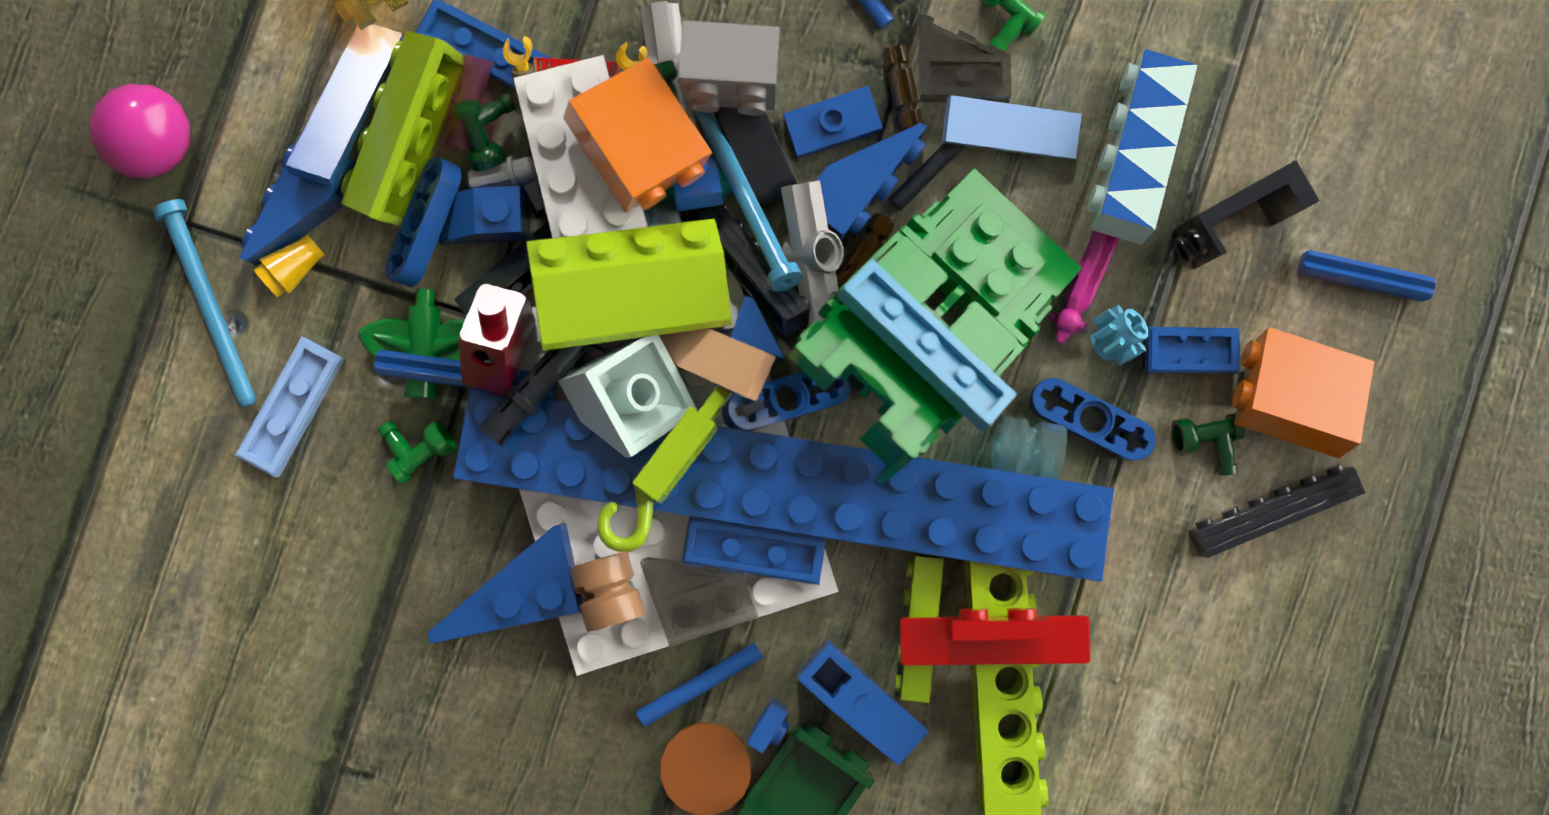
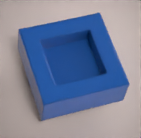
M772 697L748 734L747 744L762 754L769 743L776 747L790 726V722L785 720L788 714L787 706Z

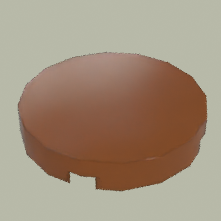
M696 722L681 728L669 740L661 758L660 779L667 796L680 809L694 815H717L731 809L744 796L751 780V757L745 742L732 728L717 723Z

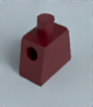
M482 284L479 287L458 341L462 385L508 396L505 392L512 386L536 324L528 296L488 284ZM488 354H489V355L493 358V360H494V361L491 362V363L484 362V361H486V360L489 359V358H488Z

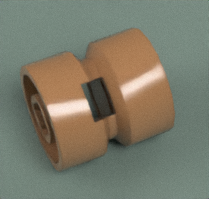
M628 552L616 553L569 568L575 593L585 597L580 610L587 632L620 624L646 614L639 589L631 587L629 581L634 576Z

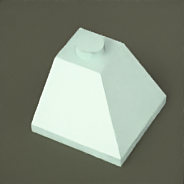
M659 335L635 338L594 358L558 381L580 421L626 458L634 456L672 430L690 406L699 411Z

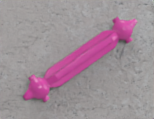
M1093 231L1079 263L1082 269L1072 279L1065 295L1066 309L1061 310L1058 314L1054 312L1051 314L1050 321L1055 322L1057 329L1056 342L1063 344L1070 335L1076 334L1079 330L1082 332L1086 330L1087 323L1082 322L1080 314L1091 306L1120 238Z

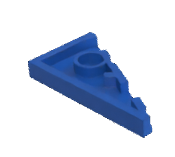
M566 523L549 529L427 632L429 643L581 612L580 606L583 603L582 595L575 593L569 568L575 566Z

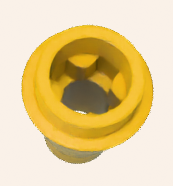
M306 234L300 240L260 258L261 264L255 267L253 271L278 298L285 292L290 295L317 261L325 255L309 235Z

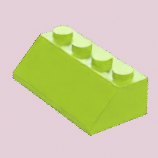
M406 31L403 40H399L394 45L390 55V66H392L386 84H381L375 94L373 106L376 111L370 126H366L360 134L357 149L360 153L354 169L351 168L343 179L341 192L344 196L341 204L376 220L397 226L401 225L421 172L433 155L468 63V59L447 42L435 37Z
M715 219L527 241L542 351L732 325L724 252Z

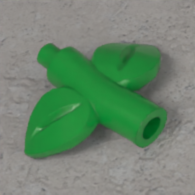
M419 288L416 289V306H408V321L400 318L377 320L358 330V337L363 347L374 360L377 351L388 350L460 361L458 341L465 321L450 319L441 324V308L434 307L435 290ZM406 379L404 397L436 399L438 383Z

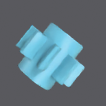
M1117 305L1112 309L1104 311L1092 320L1097 329L1090 335L1091 344L1096 353L1104 360L1110 361L1115 358L1118 365H1121L1146 351L1141 341L1148 337V327L1142 316L1135 310L1127 309L1123 312L1120 305Z

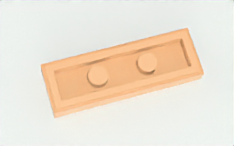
M709 328L659 335L674 365L754 401H757L776 358L773 355Z

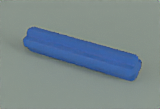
M1313 250L1303 252L1298 264V273L1303 276L1421 302L1431 300L1436 286V281L1431 276Z

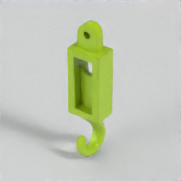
M719 385L699 411L690 406L632 482L635 486L638 512L636 529L631 536L621 538L611 531L610 519L618 511V505L615 502H610L602 508L598 516L597 532L600 540L607 548L616 552H631L640 548L646 542L651 528L654 500L662 505L717 432L718 428L713 420L725 406L732 393Z

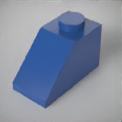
M520 186L471 188L456 193L439 235V244L525 241L530 237L529 203L524 195V191Z

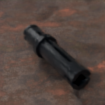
M593 344L548 350L515 388L510 386L505 393L508 396L479 428L503 447L515 430L530 415L534 417L540 411L537 408L539 404Z

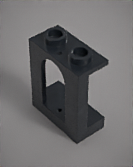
M1295 160L1172 230L1176 237L1174 245L1180 257L1186 263L1190 262L1193 268L1196 269L1227 253L1213 228L1215 224L1258 202L1269 223L1273 226L1320 200L1299 163Z

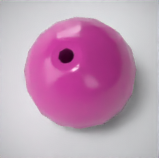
M126 84L109 90L96 102L89 119L91 143L99 158L113 170L131 178L149 179L170 172L184 159L191 143L190 123L181 104L172 96L153 85Z

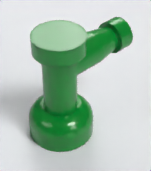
M980 0L990 8L996 7L999 4L1011 15L997 37H993L988 43L990 48L999 55H1002L1008 49L1007 46L1021 32L1030 37L1047 17L1041 10L1036 13L1022 0Z
M393 421L386 422L377 430L382 439L386 440L389 449L395 456L387 462V467L395 479L402 484L412 478L411 473L435 454L446 457L458 449L451 434L438 421H433L424 429L423 436L425 440L413 449L398 432V428Z

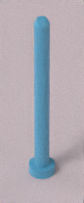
M697 111L696 118L771 269L767 278L772 289L776 292H782L793 288L803 278L798 264L788 262L714 112Z
M174 199L158 204L152 209L157 222H165L236 400L243 408L255 404L256 396L183 216L188 213L185 202L182 199Z

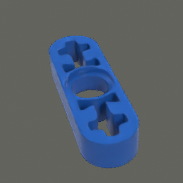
M435 156L424 166L387 258L385 273L389 280L408 287H414L422 279L460 185L461 169L458 165Z
M805 372L771 380L764 383L761 390L764 395L760 392L757 401L736 392L732 393L722 408V418L729 428L741 431H752L842 403L849 395L850 381L848 378L844 381L839 375L833 381L835 390L831 391L830 394L822 392L810 397L808 388L814 387L817 384ZM780 386L791 388L797 396V404L792 411L783 410L777 404L776 392ZM741 399L744 405L755 404L763 400L765 409L750 414L748 421L745 416H737L735 408L741 405Z
M1049 378L1037 383L1030 392V407L1038 417L1123 460L1134 461L1144 459L1152 453L1155 447V433L1149 424L1061 379ZM1053 388L1058 389L1057 398L1067 404H1072L1074 397L1080 399V402L1074 406L1070 413L1069 422L1063 419L1069 411L1059 406L1052 407L1049 411L1044 408L1046 401L1040 397L1042 391L1049 392ZM1089 406L1098 408L1104 417L1102 428L1095 433L1087 432L1080 424V415ZM1115 417L1120 419V422L1115 426L1116 429L1124 433L1133 432L1135 429L1139 431L1137 438L1143 442L1141 448H1132L1130 451H1127L1128 442L1117 435L1110 436L1109 442L1104 440L1114 427Z

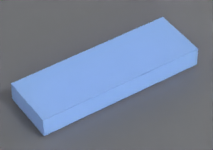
M951 95L947 97L942 143L1074 160L1077 155L1082 114Z
M301 336L235 456L273 477H280L343 365L345 358Z

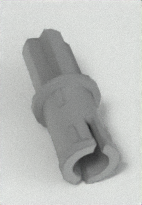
M508 156L507 162H503L492 169L485 171L470 170L468 172V185L470 189L520 186L522 188V186L538 179L533 156L516 160L513 156Z

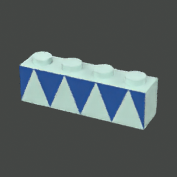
M1145 49L1135 65L1128 63L1119 88L1126 91L1123 104L1117 103L1109 123V130L1115 131L1112 145L1108 143L1105 145L1098 164V170L1104 172L1101 186L1097 184L1094 186L1087 205V211L1093 213L1089 227L1090 230L1142 245L1156 229L1197 64Z

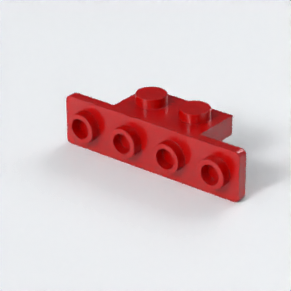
M966 608L959 609V617H903L900 619V661L903 665L1087 664L1091 660L1090 620L1085 615L1037 616L1036 608H1008L1007 616H988V609Z

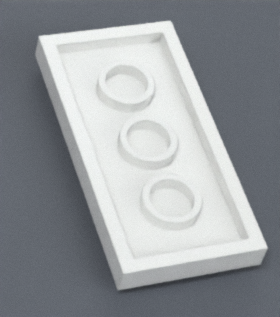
M604 55L514 78L553 238L648 227L644 210L640 206L626 213L624 212L563 119L569 100L610 78Z

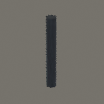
M943 143L888 198L891 204L901 211L966 146Z

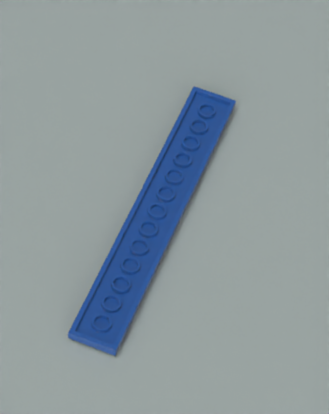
M470 387L453 477L459 480L602 503L615 502L617 505L637 508L635 486L632 482L672 431L670 430L634 456L626 458L585 426L578 418L570 402L544 398L537 407L540 411L534 417L530 415L515 430L505 445L501 447L484 433L479 426L500 406L506 396ZM717 426V432L662 505L654 500L653 511L1102 582L1114 488L915 457L889 481L882 484L877 482L875 478L887 465L871 450Z

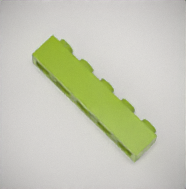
M913 554L912 560H907L906 577L910 578L909 589H904L903 606H907L906 617H938L943 558ZM898 646L897 663H901L900 646ZM901 664V674L895 675L894 691L899 692L900 700L930 702L933 665Z

